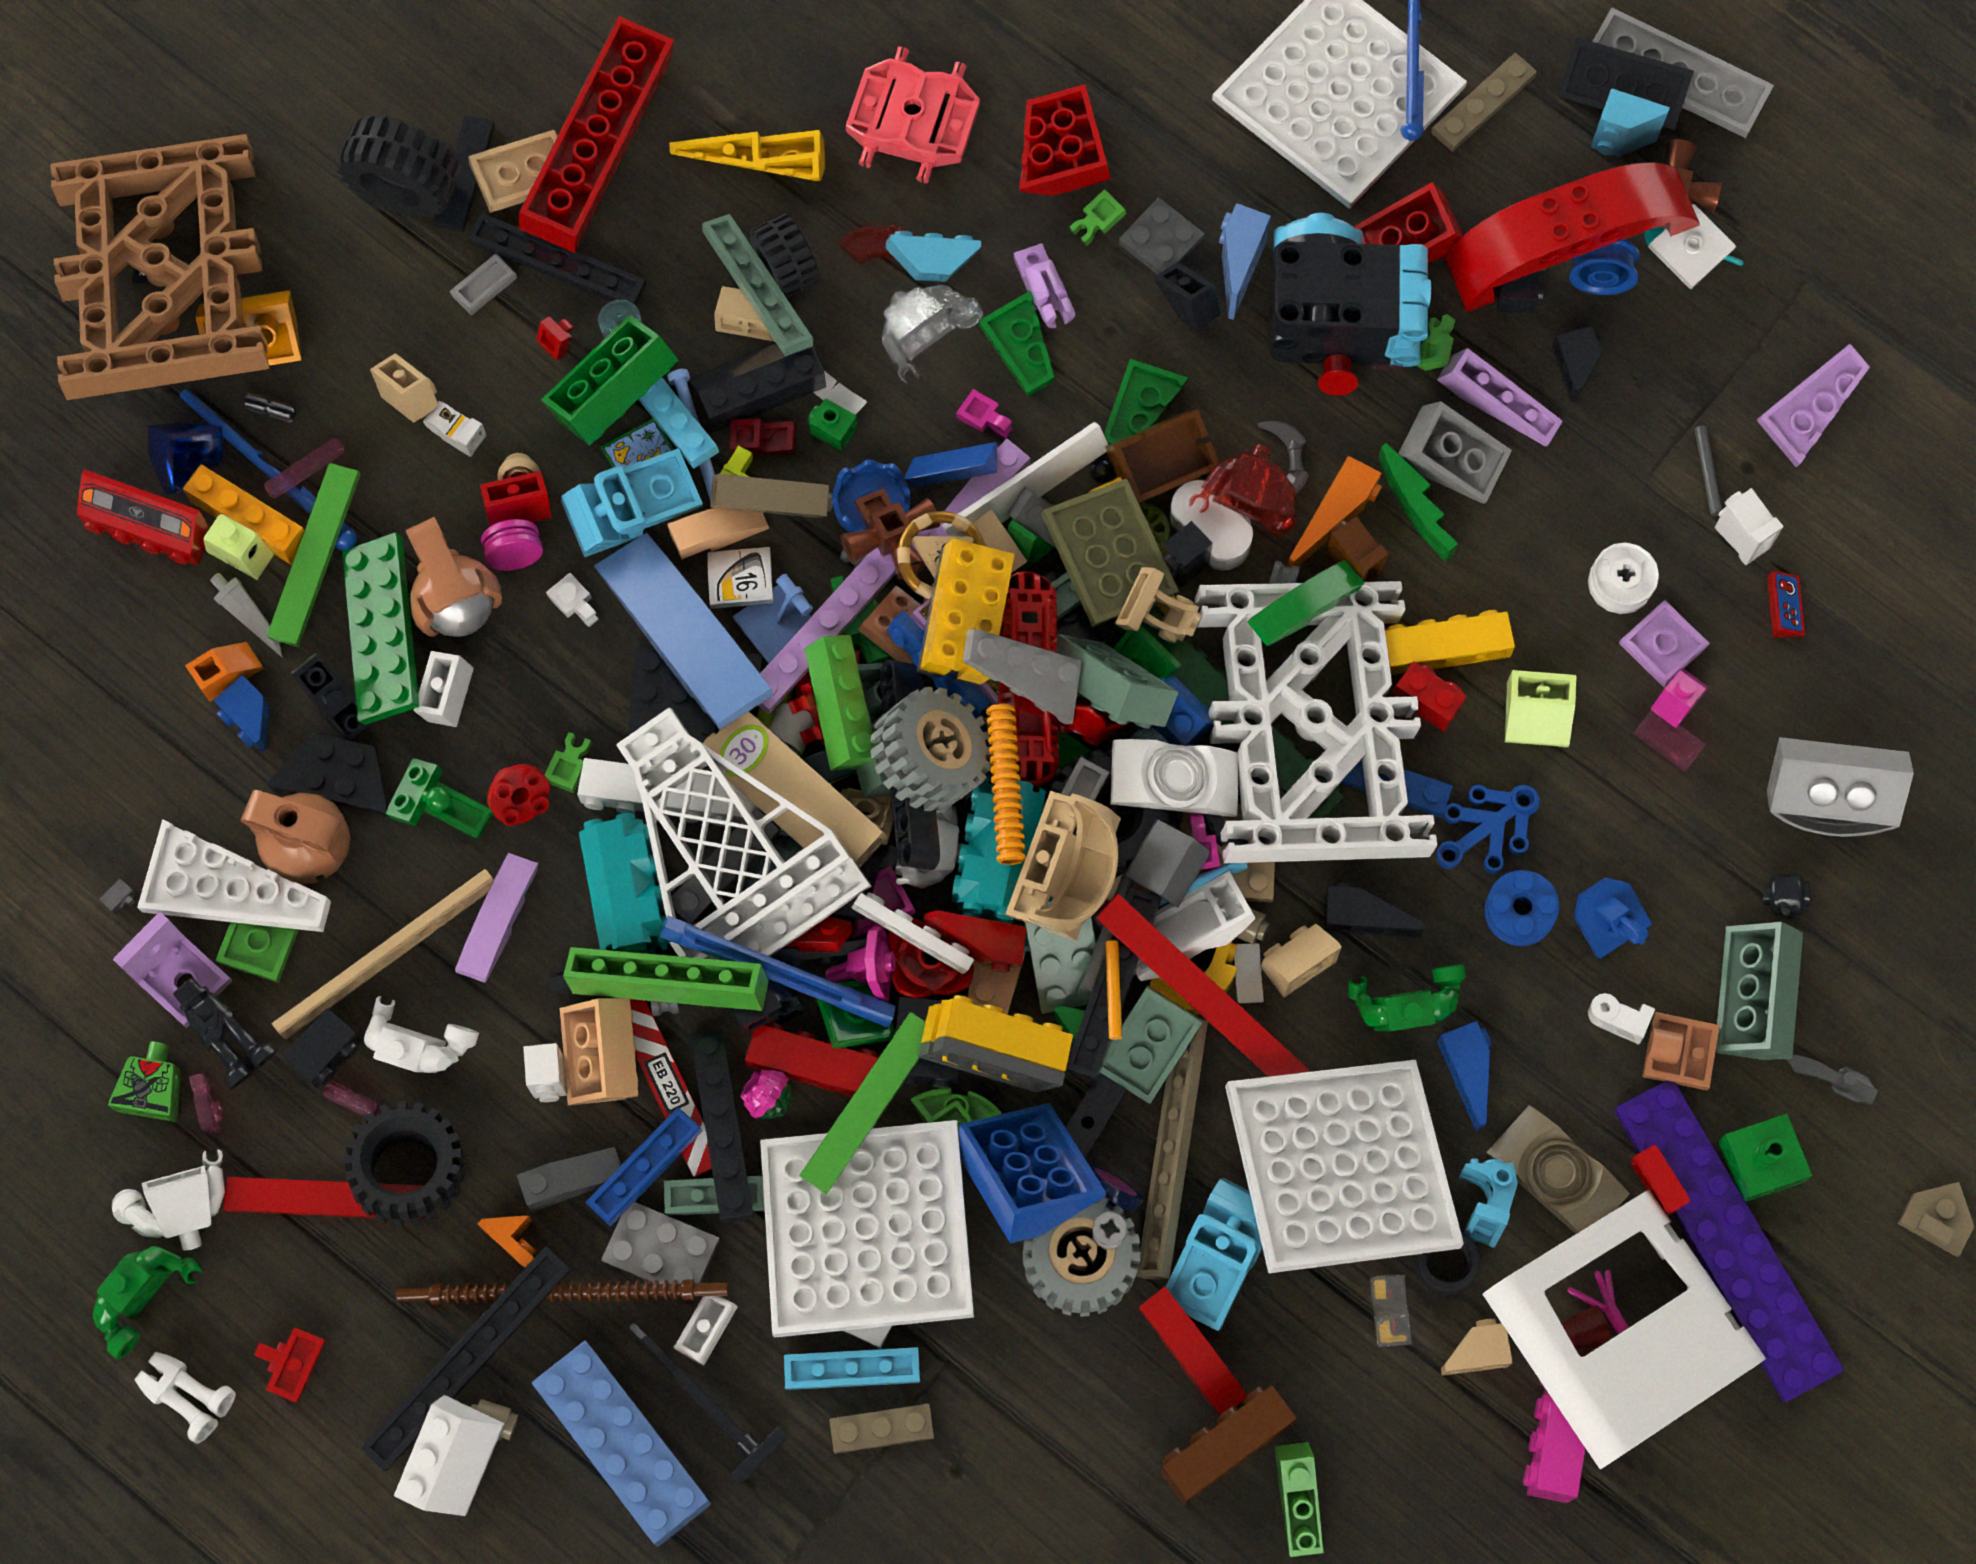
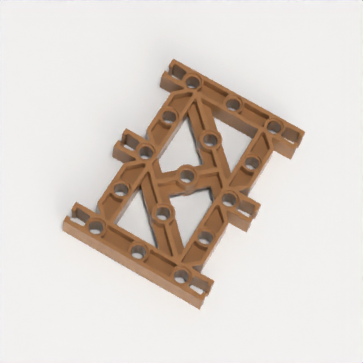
M247 134L51 164V174L55 179L51 180V188L59 206L75 204L76 244L80 255L54 258V266L58 273L54 275L55 285L63 302L79 299L80 343L84 349V353L57 357L58 368L62 372V374L58 375V383L66 400L269 369V361L266 355L268 344L261 325L243 328L241 291L237 275L262 271V262L258 255L261 254V247L254 228L236 230L234 190L230 180L255 177V169L252 163L254 161V153ZM161 191L157 196H148L142 199L137 205L138 215L114 237L112 198ZM198 197L201 254L188 265L171 255L169 248L164 244L151 242L154 239L164 238L171 234L175 226L173 220ZM127 265H130L145 274L152 285L165 286L166 288L162 292H154L146 296L142 301L143 311L119 333L116 276ZM204 293L206 334L155 341L160 335L174 332L180 325L179 316Z

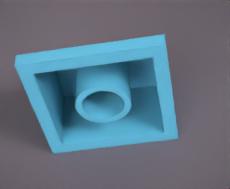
M1611 88L1590 148L1596 149L1603 155L1620 157L1656 142L1670 107Z

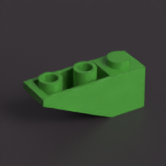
M1308 1442L1275 1446L1278 1482L1289 1556L1296 1557L1324 1553L1315 1461Z

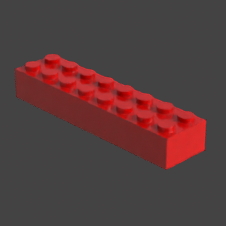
M621 16L617 18L519 211L520 230L573 253L576 252L672 59L674 39Z

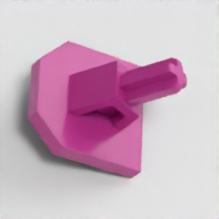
M873 926L869 929L866 947L848 953L847 962L827 969L825 975L828 980L834 983H842L854 978L859 983H868L875 998L889 1003L892 971H895L896 958L894 952L889 950L888 936L884 927Z

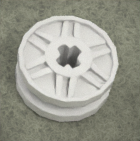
M1630 543L1613 544L1600 553L1590 569L1588 577L1590 594L1596 603L1607 611L1618 614L1635 612L1646 604L1657 588L1659 579L1657 563L1650 553L1639 545ZM1624 575V580H1628V582L1622 581L1623 577L1618 576Z

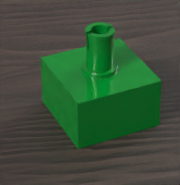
M1787 1114L1725 1134L1718 1141L1733 1182L1745 1202L1796 1186L1812 1177Z

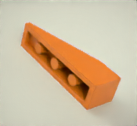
M1350 456L1347 457L1292 552L1287 567L1302 564L1331 539V531L1337 524L1343 520L1351 521L1364 510L1369 500L1375 502L1383 487L1379 484L1381 472Z

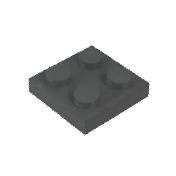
M1158 197L1119 238V245L1158 275L1177 262L1181 264L1204 239L1205 233Z

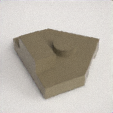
M1959 1182L1914 1193L1897 1223L1956 1257L1960 1256L1975 1227Z

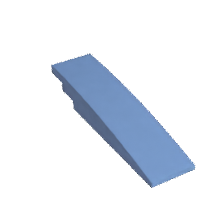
M647 532L594 565L597 572L691 698L693 697L719 730L773 696L772 689Z

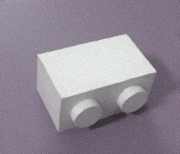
M431 651L418 693L419 707L413 711L427 722L457 727L474 668L461 656Z
M557 1043L524 1046L526 1086L535 1099L539 1098L540 1102H555L559 1100V1096H566L564 1055Z

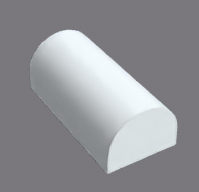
M703 1296L675 1344L674 1349L704 1366L738 1306L721 1296Z

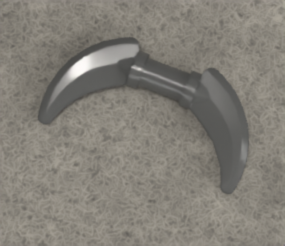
M1280 421L1258 423V428L1276 435L1285 444L1289 453V474L1282 486L1271 494V501L1268 503L1277 504L1297 495L1308 480L1309 474L1307 471H1304L1301 455L1302 447L1306 445V440L1296 428Z

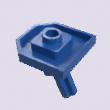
M1603 878L1578 895L1573 917L1596 958H1602L1628 940L1633 944L1638 943L1639 945H1643L1646 942L1645 939L1649 936L1646 928L1651 926L1652 923L1630 883Z

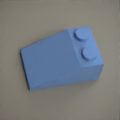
M1236 203L1232 214L1226 213L1221 225V230L1223 231L1219 239V243L1223 244L1222 266L1228 318L1232 320L1236 316L1266 245L1271 218L1268 214Z

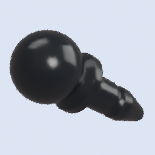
M1083 425V426L1081 427V430H1083V429L1086 428L1087 426H1086V425ZM1106 452L1089 463L1090 476L1097 482L1108 481L1114 473L1112 463L1106 459Z

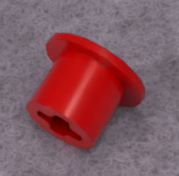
M1335 354L1324 360V373L1318 379V386L1321 391L1332 396H1342L1353 392L1357 388L1358 378L1352 372V363L1349 357Z

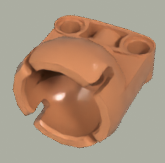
M259 790L252 791L240 821L247 825L256 836L255 841L258 854L267 869L277 873L282 878L300 885L319 882L317 876L324 875L325 878H328L339 869L348 855L351 836L345 817L335 803L317 794L297 793L281 798ZM293 815L298 816L294 825L290 827L283 826L287 818Z

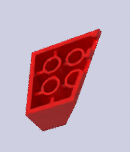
M1085 84L1027 100L1020 192L1054 196L1111 180Z

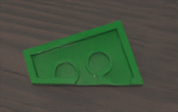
M1031 291L979 320V327L1027 397L1054 382L1052 367L1041 334L1040 323L1035 312Z
M1130 359L1104 432L1108 445L1130 435H1136L1137 432L1153 426L1187 384L1188 377Z

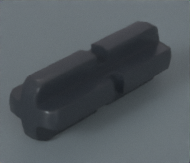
M251 392L246 394L243 401V406L248 411L264 416L270 414L271 418L288 423L294 421L297 413L294 405L275 399L271 402L270 398Z

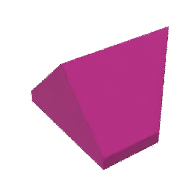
M891 865L879 870L872 894L884 900L883 906L893 912L899 909L908 915L916 913L902 885L896 883L898 878ZM867 917L865 920H856L852 937L868 933V930L873 926L880 925Z

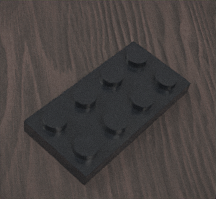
M1577 37L1558 97L1604 110L1612 88L1670 107L1662 127L1675 131L1694 71Z

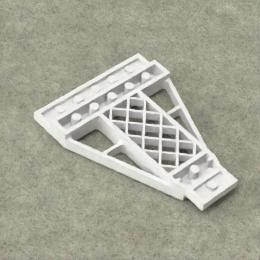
M669 707L616 744L633 769L637 788L641 794L666 918L668 915L676 918L671 891L696 875L716 905L717 910L694 926L771 957L871 887V884L833 830L690 736L672 708ZM708 765V766L710 767V769L712 770V772H711V771L701 770V769H703L704 767H706V766ZM728 770L733 771L778 801L780 806L762 819L756 820L726 776V772ZM696 773L712 776L708 794L692 792ZM688 779L686 790L675 789ZM717 780L730 798L714 796ZM669 792L685 795L682 813L666 811ZM691 796L707 799L704 817L688 815ZM713 800L730 803L726 821L710 818ZM735 806L748 825L732 822ZM790 809L821 830L824 835L784 862L765 834L764 828L769 822ZM667 815L681 817L678 831ZM687 819L703 821L699 840L683 837ZM657 820L660 821L689 865L686 872L668 883L659 840ZM709 823L725 825L722 844L706 841ZM731 827L748 829L744 848L728 845ZM753 833L766 852L750 849ZM686 842L698 844L696 857ZM705 845L721 848L717 867L701 864ZM727 849L743 852L740 871L724 868ZM749 853L766 856L762 875L746 872ZM772 860L777 868L769 873ZM704 869L716 871L714 884ZM723 872L739 875L735 894L719 891ZM745 876L760 879L742 892ZM722 896L733 897V899L726 903ZM670 942L679 957L719 960L692 948L689 949Z

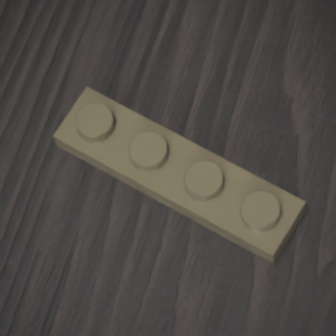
M1515 52L1434 125L1431 133L1450 151L1454 152L1536 77L1537 71Z

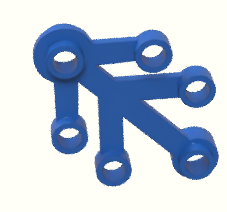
M1475 785L1470 789L1468 800L1472 805L1482 806L1485 802L1506 805L1498 812L1463 808L1456 803L1447 805L1443 818L1448 824L1454 825L1460 821L1480 823V825L1457 842H1443L1436 852L1437 863L1445 869L1457 867L1463 854L1490 834L1489 851L1483 862V867L1490 874L1499 873L1504 865V859L1501 855L1505 823L1514 816V836L1508 843V849L1513 855H1523L1529 846V841L1526 838L1528 818L1537 811L1540 805V797L1537 791L1530 786L1519 785L1513 788L1511 792L1490 790L1482 785ZM1480 791L1484 798L1482 800L1475 799L1473 792ZM1518 798H1526L1529 805H1519ZM1451 809L1456 810L1459 813V817L1451 818L1448 815V811ZM1516 840L1521 841L1524 844V848L1516 849L1513 846V842ZM1446 852L1451 853L1454 856V860L1451 862L1445 861L1443 854ZM1496 859L1499 862V867H1490L1488 860Z

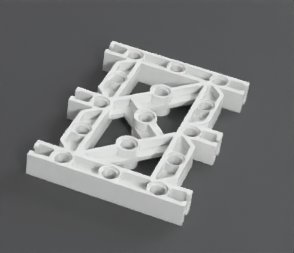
M1401 581L1364 582L1365 584L1359 591L1339 600L1334 608L1313 618L1308 625H1318L1317 628L1303 642L1297 645L1295 651L1267 681L1261 639L1247 621L1302 583L1199 586L1194 599L1196 606L1201 607L1202 604L1220 605L1221 607L1208 608V606H1202L1199 612L1202 614V617L1197 627H1227L1222 641L1229 701L1212 702L1208 712L1209 718L1214 720L1212 723L1214 727L1210 733V744L1241 743L1237 752L1239 758L1238 782L1243 820L1226 821L1220 834L1221 842H1227L1228 839H1246L1248 844L1235 846L1234 843H1228L1226 849L1223 850L1224 863L1430 857L1437 847L1436 835L1428 834L1434 825L1433 815L1400 816L1408 804L1399 739H1414L1421 727L1420 718H1414L1413 720H1396L1394 716L1399 715L1411 718L1414 711L1418 710L1417 696L1386 697L1392 686L1384 624L1398 623L1405 611L1404 600L1397 601L1402 591ZM1356 600L1363 601L1367 606L1359 605ZM1390 600V604H1380L1378 602ZM1232 603H1239L1243 608H1236ZM1346 643L1356 717L1348 726L1333 716L1332 709L1328 703L1323 700L1313 699L1303 691L1311 681L1316 679L1319 672ZM1363 657L1372 659L1374 664L1366 662ZM1301 659H1308L1313 665H1307ZM1238 660H1245L1250 666H1243ZM1280 714L1295 725L1300 737L1308 741H1315L1325 749L1322 755L1312 762L1309 769L1281 799L1271 724ZM1371 715L1380 717L1382 722L1373 720ZM1308 717H1315L1320 723H1313ZM1245 718L1255 720L1257 725H1250L1246 722ZM1215 719L1231 720L1235 724L1221 725V721H1215ZM1362 759L1369 817L1308 819ZM1378 774L1388 776L1390 781L1382 780ZM1315 776L1324 777L1328 783L1319 782ZM1252 777H1258L1262 779L1264 784H1256L1252 780ZM1386 833L1395 835L1398 841L1390 840ZM1421 833L1422 838L1429 837V840L1411 839L1410 834ZM1322 835H1329L1334 839L1335 843L1326 842ZM1258 837L1269 839L1272 845H1264Z

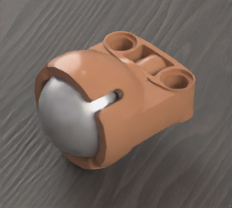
M435 517L406 529V533L420 561L417 566L419 574L414 581L410 597L411 613L416 625L426 635L435 637L439 632L444 636L459 637L477 631L491 615V609L498 608L501 605V586L496 576L481 562L468 556L459 555L455 549H449Z

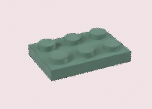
M1091 917L1082 924L1077 941L1046 932L1037 925L1025 922L1041 1013L1053 1012L1058 1006L1073 1008L1088 1005L1092 991L1085 990L1080 985L1096 946Z
M1147 985L1122 1024V1039L1111 1041L1100 1073L1150 1104L1198 1031L1203 1020Z

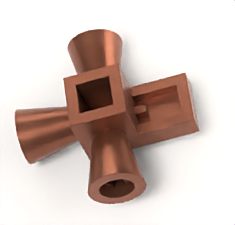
M1681 139L1669 140L1666 143V165L1678 170L1691 203L1715 212L1722 183L1691 182L1693 171L1687 169L1696 152V145ZM1665 224L1658 226L1659 228L1667 229Z
M882 488L855 500V507L867 529L841 534V541L849 560L853 564L876 548L879 549L882 557L891 554L898 578L904 579L899 569L897 557L900 537L912 520L925 513L934 512L936 509L930 499L927 498L905 513L899 502L892 504L886 491ZM933 523L921 531L939 528L940 523ZM910 544V565L916 575L926 564Z

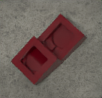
M761 418L731 420L729 447L731 451L735 452L737 447L741 446L752 452V454H796L797 424L794 421L764 423Z

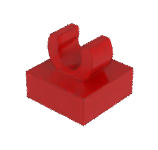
M549 316L540 322L536 341L557 361L566 355L569 340L572 338L568 332L572 331L574 326L567 319H563L557 324Z

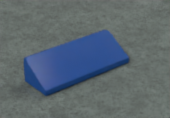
M993 442L914 457L905 474V481L914 488L996 473L997 443Z

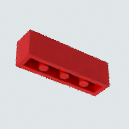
M769 1022L754 1030L745 1063L747 1067L759 1071H782L791 1080L853 1097L879 1058L878 1053L864 1048H860L859 1052L846 1049V1047L833 1049L830 1039H828L827 1043L815 1040L816 1036L811 1033L798 1030L796 1034L784 1031L782 1025Z

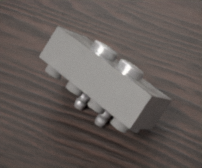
M1779 737L1767 787L1770 812L1780 820L1796 828L1828 836H1863L1900 827L1914 775L1910 754L1905 751Z

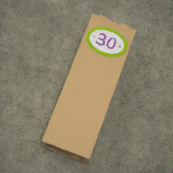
M749 711L722 728L717 734L712 733L703 742L704 745L833 830L859 868L888 837ZM728 770L726 772L730 782L766 815L780 806L778 801L733 771ZM790 809L773 820L804 849L824 835L821 830Z

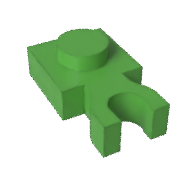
M1104 189L1083 209L1086 217L1075 221L1070 226V229L1075 235L1079 230L1087 229V233L1081 238L1082 242L1087 246L1093 241L1095 233L1099 229L1105 234L1127 213Z
M1448 314L1443 315L1442 322L1435 317L1430 318V335L1422 341L1421 362L1417 365L1424 371L1448 366L1454 340L1449 334L1455 324V319Z
M569 732L565 739V752L555 751L545 776L549 784L574 793L581 777L584 761L581 758L588 754L592 742L585 738L583 745L575 748L572 746L576 739L575 734Z

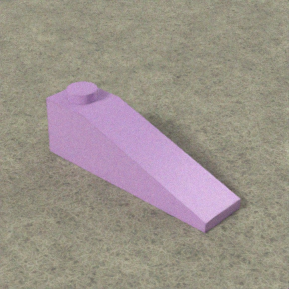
M1468 348L1452 355L1448 366L1444 367L1437 378V381L1461 399L1543 446L1549 445L1562 423V420Z
M1006 439L997 448V472L972 477L945 511L959 514L1030 466V457L1009 439ZM940 523L939 528L930 529V536H947L941 526L944 523Z

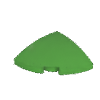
M934 1089L921 1093L911 1099L913 1106L924 1123L957 1120L958 1131L962 1123L1002 1114L989 1100L971 1091L968 1092V1096L952 1094L951 1089Z

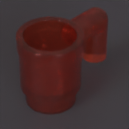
M1598 1305L1569 1317L1568 1321L1561 1323L1574 1347L1579 1345L1583 1347L1597 1341L1600 1347L1611 1340L1608 1323Z

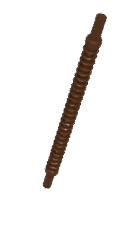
M684 1279L682 1283L674 1280L673 1284H669L668 1280H664L663 1284H660L658 1280H655L654 1284H650L648 1280L641 1284L637 1280L633 1285L630 1281H626L624 1285H622L621 1281H617L616 1285H612L611 1281H608L606 1285H603L601 1281H598L597 1285H593L592 1281L584 1285L580 1281L578 1285L570 1282L568 1286L561 1282L546 1299H550L552 1303L557 1298L560 1302H564L566 1298L570 1302H573L575 1298H578L579 1302H583L584 1298H587L589 1302H592L593 1298H597L599 1302L606 1298L610 1302L614 1297L617 1301H621L622 1297H625L626 1301H630L631 1297H635L636 1301H639L641 1297H644L646 1301H649L650 1297H654L655 1301H658L660 1297H663L665 1301L669 1297H673L674 1300H678V1297H682L683 1300H694L695 1296H728L729 1285L728 1282L695 1283L693 1279ZM467 1283L465 1287L457 1284L455 1288H452L451 1284H447L445 1288L442 1284H431L430 1288H397L396 1299L397 1302L430 1301L432 1305H441L443 1301L451 1304L453 1300H455L456 1304H460L462 1300H465L466 1304H470L471 1300H474L476 1304H479L480 1300H484V1303L488 1304L490 1300L495 1302L509 1285L504 1283L502 1287H499L498 1283H494L493 1287H490L488 1283H485L484 1287H481L479 1283H476L474 1287H471Z

